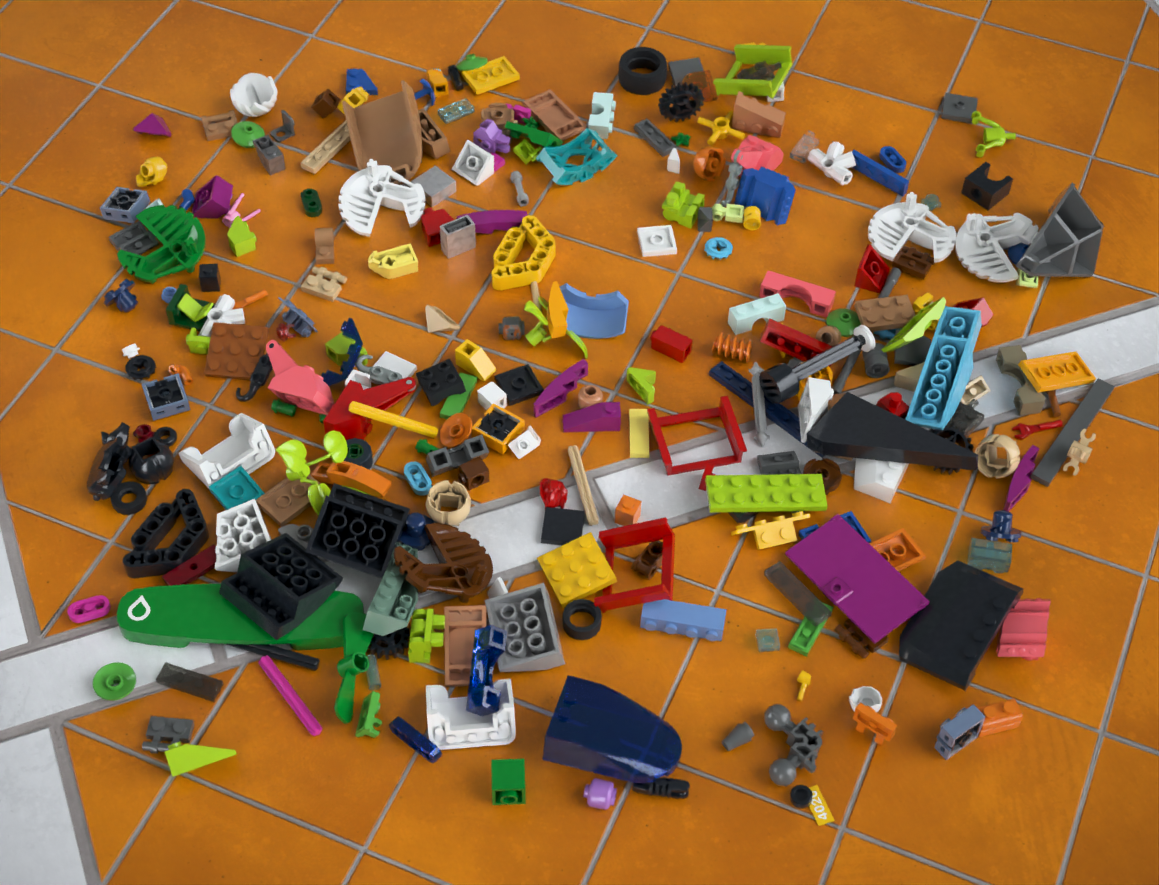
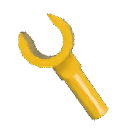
M802 671L797 679L802 684L797 697L798 701H802L805 689L811 682V675L805 671Z

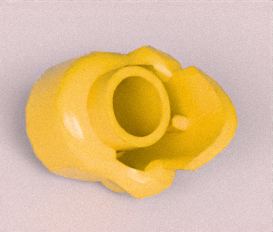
M158 156L146 159L144 164L141 165L140 174L136 175L137 186L145 187L160 183L166 175L167 164Z

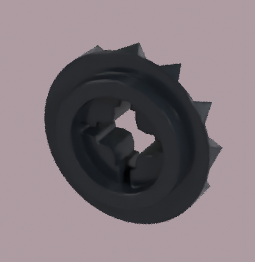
M140 355L130 359L126 364L125 370L128 377H132L134 380L139 378L142 381L144 377L149 378L150 374H155L156 364L151 357Z

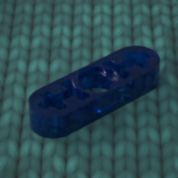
M397 716L389 724L391 731L429 762L434 764L442 756L441 750L433 742L401 717Z

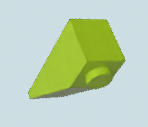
M181 742L168 745L169 750L164 751L172 777L237 754L236 750L190 744L181 745Z

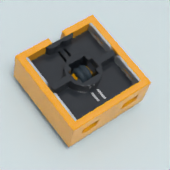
M493 403L484 413V418H480L473 425L471 430L472 438L483 435L488 447L504 454L509 448L508 444L525 430V420Z

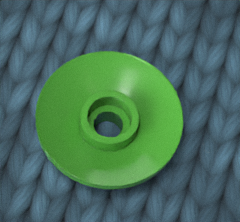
M468 54L466 59L459 62L456 67L461 71L473 70L486 65L488 59L475 56V54Z
M242 121L233 126L231 136L238 145L246 148H255L253 140L265 136V132L261 126L254 122Z
M845 308L833 310L826 319V324L837 327L843 337L854 335V329L861 325L857 313Z
M120 662L103 666L93 678L95 693L100 698L109 701L126 697L136 685L134 670L129 665Z

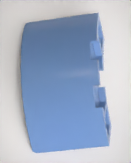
M567 283L560 286L569 309L566 320L569 331L572 330L578 337L590 339L611 338L625 333L629 301L619 291L608 294H596V297L586 296L585 292H581Z

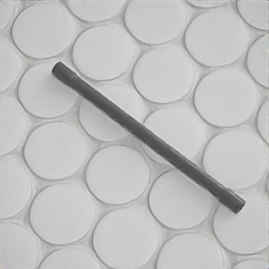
M891 269L878 298L889 297L901 275L900 269ZM857 350L848 356L831 387L834 390V394H841L861 350Z

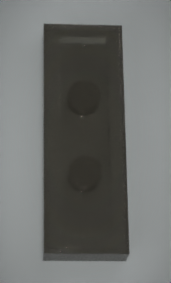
M165 662L156 678L158 684L215 702L224 685L221 680Z

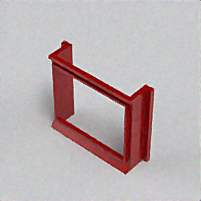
M728 395L720 397L719 407L659 418L655 408L647 409L667 476L705 469L707 463L714 465V467L741 463L743 452H747ZM721 417L734 455L672 466V460L661 427Z
M666 517L599 531V539L606 548L605 558L612 571L615 549L663 540L661 584L612 594V585L603 588V595L594 598L595 607L598 606L603 613H606L607 610L663 599L673 601L675 534L667 523L668 519Z

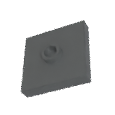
M946 93L941 118L972 123L973 118H971V115L977 109L978 98Z

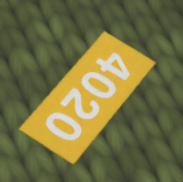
M818 785L809 787L812 791V803L809 807L818 826L835 821Z

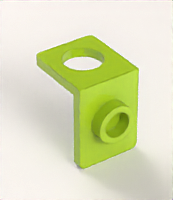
M186 293L177 307L194 322H197L207 316L214 303L211 302L202 307Z

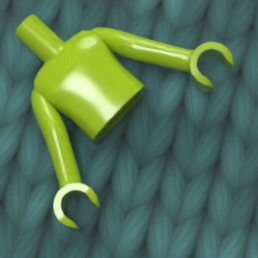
M974 111L972 113V124H978L981 121L993 127L984 128L983 140L986 145H977V157H983L986 149L994 146H1003L1006 139L1015 140L1016 133H1005V130L999 124L982 117L980 112Z

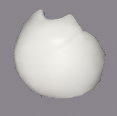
M862 686L853 689L851 696H849V701L854 712L860 702L878 712L882 705V696L873 687Z

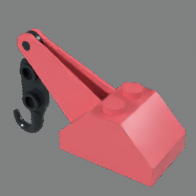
M271 340L266 344L267 354L260 357L251 375L248 393L241 396V388L236 390L238 400L243 402L249 401L254 397L257 390L266 383L273 368L275 377L272 378L268 389L282 401L296 405L298 408L327 415L335 404L329 385L323 381L324 378L315 374L314 369L307 365H304V367L298 366L275 340Z

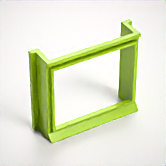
M736 44L734 47L736 62L725 79L715 78L713 81L717 96L720 94L738 95V91H740L743 95L769 96L773 100L792 66L791 46ZM742 64L781 65L772 82L771 80L733 79Z

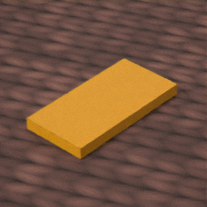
M1076 351L1021 360L1018 364L1038 393L1089 384L1096 380L1093 373Z

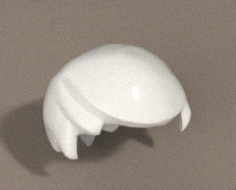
M248 73L242 76L237 84H234L232 89H230V96L234 107L241 114L249 117L267 114L277 101L278 92L271 76L267 78L259 73Z

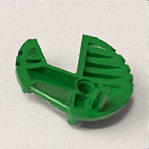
M158 205L144 209L136 215V218L163 246L147 256L119 250L117 254L122 267L124 269L127 268V272L130 275L135 273V278L150 282L151 284L155 283L157 278L183 270L192 273L205 250L206 237L202 224L197 217L193 218L194 215L191 212L186 213V209H177L173 205L168 207Z

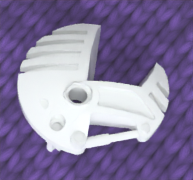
M369 159L367 168L356 172L344 183L340 191L342 196L339 195L338 199L341 203H338L339 210L342 211L340 214L342 219L345 220L346 225L354 232L368 237L371 235L380 205L405 211L410 227L415 226L420 221L425 209V194L421 184H413L406 180L403 176L392 171L390 166H377V161H373V159ZM391 177L410 187L390 183Z
M913 192L907 194L906 202L888 205L876 212L873 219L870 220L868 227L869 241L878 254L890 261H893L907 240L933 250L934 263L944 260L954 249L956 242L955 228L947 226L939 220L936 215L929 211L927 205L916 203L917 194H913ZM928 217L929 219H931L933 222H936V223L939 224L940 226H938V225H936V224H933V223H931V222L925 220V218Z
M969 213L967 221L960 227L956 236L955 249L959 261H962L961 264L964 268H968L970 273L976 274L981 279H988L991 282L1017 280L1019 275L1003 249L1019 243L1029 246L1037 235L1039 227L1037 225L1033 226V221L1020 213H1014L1013 216L998 217L982 216L975 213L971 215ZM1011 220L991 227L987 224V222Z

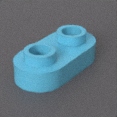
M418 462L407 463L404 467V476L413 492L420 496L429 494L432 482L423 466Z

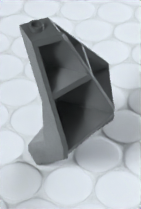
M1071 183L1048 209L1050 215L1016 265L1017 268L1030 276L1092 277L1096 270L1104 225L1098 220L1077 191L1075 184Z

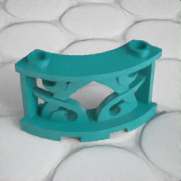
M586 128L578 137L567 144L557 147H544L536 157V160L542 162L554 176L552 180L555 184L573 185V182H584L592 178L593 174L598 170L603 171L614 161L617 154L607 146L596 131ZM595 140L597 143L592 148V141ZM571 156H585L582 165L566 164Z

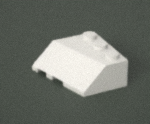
M855 458L854 490L891 503L909 463Z
M255 499L217 514L215 570L237 572L241 554L271 540Z

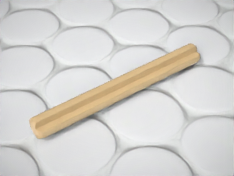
M569 446L568 454L587 522L590 526L597 525L599 519L578 446Z

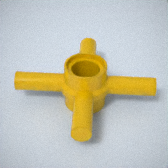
M729 111L725 117L716 118L714 122L702 117L698 118L697 123L712 128L713 134L707 141L708 145L712 146L717 139H725L728 135L743 140L745 133L734 130L729 126V122L733 118V111Z

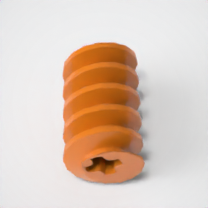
M721 332L715 338L712 353L718 350V355H722L725 351V357H729L732 353V359H736L739 355V361H743L746 357V362L748 363L753 345L750 339L745 344L743 337L738 342L736 335L731 340L730 334L724 338L723 332Z

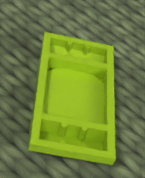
M942 297L922 308L881 350L884 353L891 352L922 337L924 331L932 324V320L940 319L945 308L946 299Z

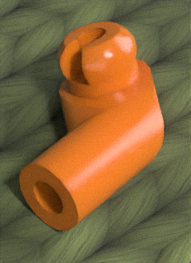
M175 364L169 366L168 372L171 375L179 373L185 385L193 383V378L187 367Z

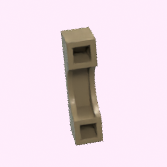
M1021 345L1000 347L996 362L1001 373L1016 378L1022 386L1017 389L1013 400L1019 416L1041 413L1043 405H1045V396L1035 390L1018 366L1021 360H1027L1026 353L1023 352Z

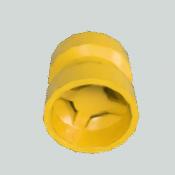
M755 206L747 207L743 212L744 227L751 231L757 230L761 226V211Z

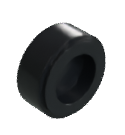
M805 785L795 786L790 793L791 803L797 808L808 807L812 803L811 789Z

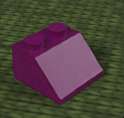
M218 175L214 176L196 191L192 208L193 218L218 219L223 214H227L230 210V200L233 196V185Z

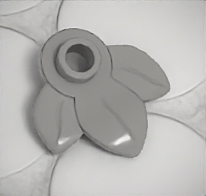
M289 524L279 528L278 532L281 535L287 533L307 548L313 529L308 525L297 526Z

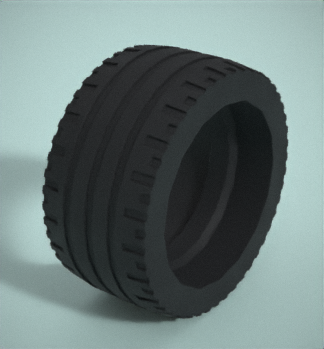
M635 47L627 50L622 54L619 62L618 76L620 85L626 91L637 95H650L660 91L665 85L667 76L666 58L661 52L648 47ZM637 68H646L654 72L649 74H640L633 72L632 70Z

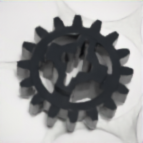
M404 627L385 636L373 634L368 646L371 655L377 653L378 659L385 656L386 660H389L391 655L396 659L398 652L404 654V648L409 647V628Z

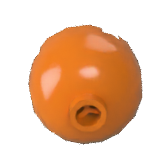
M712 146L700 149L693 161V168L696 174L704 180L714 181L715 179L712 178L716 175L720 176L725 168L726 158L722 154L724 151Z

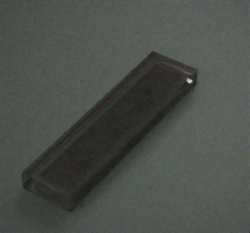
M781 561L764 571L765 577L814 626L831 617V611Z

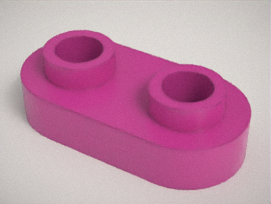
M98 595L72 603L68 607L67 612L72 622L82 623L107 615L111 606L107 597Z

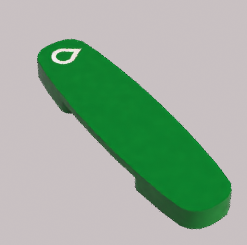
M221 584L169 585L138 588L127 592L119 602L117 622L124 638L130 642L147 645L184 648L190 642L290 644L294 650L300 651L343 647L344 616L351 612L364 613V607L361 599L355 594L335 590L299 626L278 640H275L219 594Z

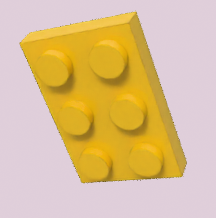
M505 56L491 60L480 68L462 71V77L476 95L520 80V74Z

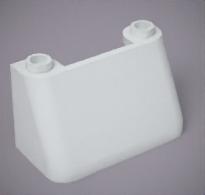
M240 413L229 423L230 437L202 455L195 447H187L178 454L182 462L209 489V486L239 466H242L250 474L274 457L275 448L263 423Z
M501 679L493 682L490 687V695L448 698L447 689L441 685L426 686L428 735L432 748L445 750L505 745L515 739V712L511 679Z

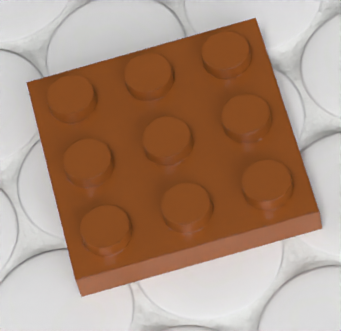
M213 322L204 372L205 376L250 380L260 357L266 353L269 328Z

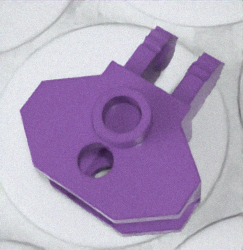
M484 120L480 127L473 132L474 144L488 153H495L496 150L503 153L510 151V146L508 145L510 144V138L502 134V130L497 127L493 120Z

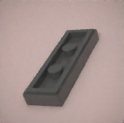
M648 119L634 124V130L663 157L669 155L673 148L677 150V146Z

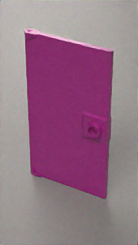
M839 514L832 517L830 521L785 552V555L874 644L930 603Z

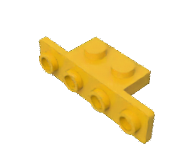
M803 511L792 513V518L787 519L783 515L773 518L774 522L766 523V520L754 522L755 526L748 527L747 524L735 526L736 530L732 531L731 535L753 531L758 550L795 542L797 538L793 522L810 518V513L805 515Z

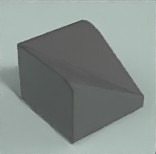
M699 207L698 231L711 232L713 222L712 208Z

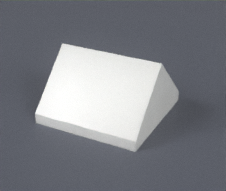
M467 140L452 170L478 186L494 174V156L470 140Z

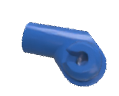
M190 189L182 191L184 201L179 205V208H184L186 211L195 201L193 192Z

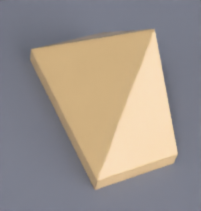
M430 305L425 307L428 333L453 331L461 328L438 307Z

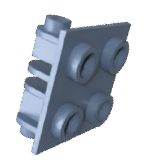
M279 297L289 308L287 312L282 314L284 322L303 337H309L312 329L316 332L318 331L313 326L315 323L301 309L296 308L290 300L284 301Z

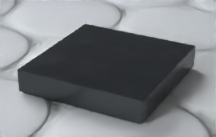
M529 364L494 376L498 387L507 394L509 406L537 397L544 390Z
M546 507L541 543L564 545L581 537L585 511Z

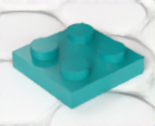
M239 466L209 486V491L225 510L253 499L256 500L265 494L242 466Z

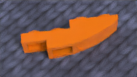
M346 461L341 463L333 462L332 464L320 462L311 474L318 482L352 487L377 497H384L392 485L391 481L374 471Z

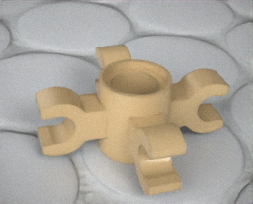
M1087 429L1081 431V441L1074 440L1067 453V456L1072 459L1064 465L1063 470L1067 471L1069 466H1073L1075 468L1074 476L1079 472V463L1085 464L1093 448L1088 447V444L1096 438V433H1093L1091 438H1086L1085 432Z

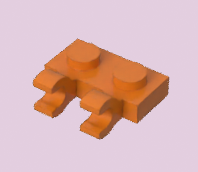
M861 702L855 708L853 720L858 722L856 727L858 732L864 734L866 728L876 733L874 742L881 746L885 739L889 742L895 735L897 725L890 718L883 717L875 712L872 707L865 706Z

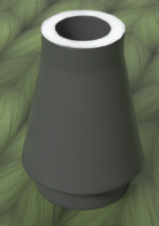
M746 722L738 723L721 742L729 752L752 741L751 738L755 735Z

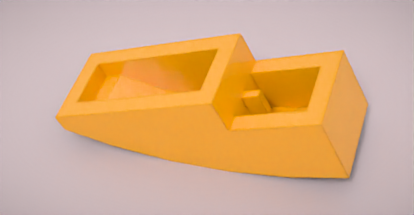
M557 281L552 284L547 307V321L549 323L548 329L551 339L565 336L568 325L566 320L569 309Z

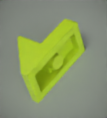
M628 368L626 381L647 405L654 402L655 388L653 384L655 383L656 372L639 368Z

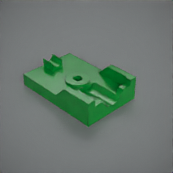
M509 121L506 122L505 128L511 131L509 136L519 139L520 136L529 138L532 143L542 145L543 148L557 147L563 144L562 140L551 133Z

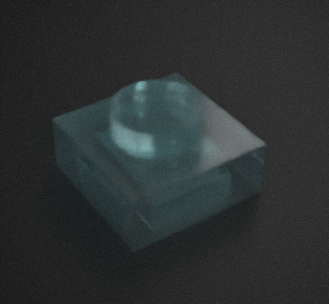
M777 628L756 630L759 652L780 650Z

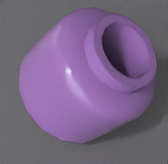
M595 778L591 781L590 785L586 784L583 797L587 798V803L590 807L607 810L610 805L614 806L617 788H614V784L611 781Z

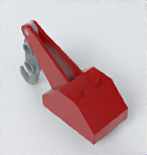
M360 356L356 360V368L360 372L369 374L372 381L382 385L363 390L361 383L350 380L323 420L325 435L329 431L335 430L340 432L345 440L353 438L364 440L366 435L372 431V419L350 412V403L355 401L385 411L416 390L415 379L412 377L402 378L401 374L380 366H364L362 361L372 359L373 356Z

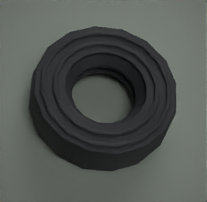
M128 481L121 483L110 499L113 508L118 513L131 515L144 508L147 502V495L141 484ZM133 493L136 495V499L133 502L124 503L121 501L125 494Z

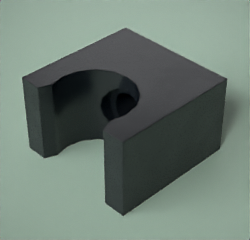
M988 162L983 163L965 178L961 192L986 210H990L1009 194L1013 178L1010 176H1006L1000 181L987 178L991 165Z

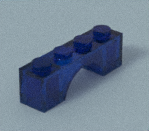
M493 625L475 630L466 711L483 717L499 711L501 691L494 687L492 673L497 659L506 649V630Z

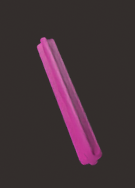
M268 655L262 656L258 661L261 668L312 736L319 735L323 730L322 726Z

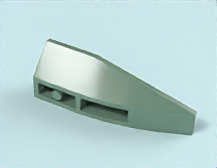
M398 543L397 547L401 546L418 559V549ZM394 554L368 608L363 627L364 631L380 636H385L408 626L418 601V589L405 579L407 574L402 575L399 569L402 565L396 566Z

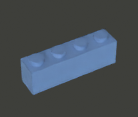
M666 599L643 604L640 628H645L649 631H663L668 634H681L691 638L699 637L710 641H722L726 609Z

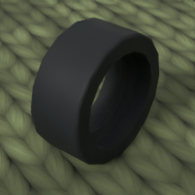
M578 599L570 602L564 608L562 615L564 631L568 636L578 640L594 637L601 627L602 615L598 606L595 607L594 603L590 600ZM577 612H586L594 617V622L588 627H577L570 622V617Z

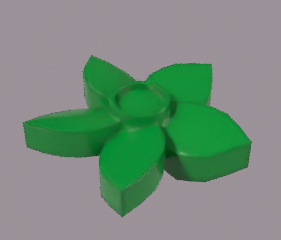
M532 116L529 120L522 118L527 127L537 129L540 126Z
M679 132L678 137H671V140L676 141V146L680 144L689 146L691 136Z

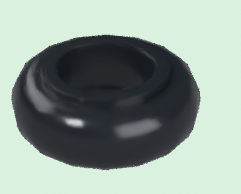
M162 427L156 430L153 437L170 447L176 442L177 433L170 427ZM165 435L169 436L167 439H161Z

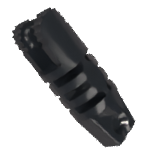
M634 776L633 791L651 796L684 799L689 795L690 783L680 779L661 778L660 776Z

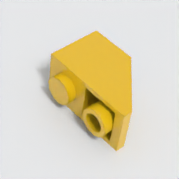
M466 339L455 349L456 365L485 382L496 372L495 366L483 349L470 340Z

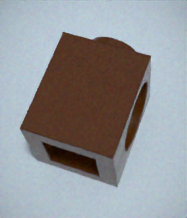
M327 89L315 98L311 108L322 118H325L336 110L340 98L330 89Z
M480 456L459 465V481L462 485L465 484L468 490L490 482L489 469Z

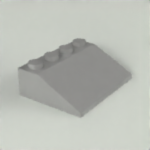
M544 583L485 600L500 672L547 670L565 664L550 596Z

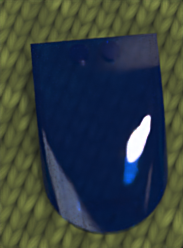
M568 675L545 735L543 760L629 782L649 783L664 775L667 777L677 768L681 758L682 743L678 733L668 722L634 700L605 685Z

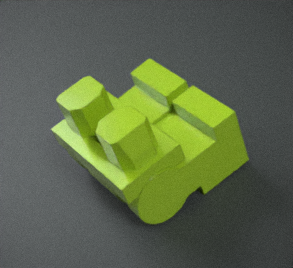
M675 182L662 204V209H664L663 216L669 221H677L680 225L692 228L697 220L699 207H704L705 195L700 193L697 196L692 195L690 190L685 189L684 183Z
M416 609L413 611L408 650L409 663H430L432 647L443 646L444 633L433 632V630L445 629V615L434 614V609Z

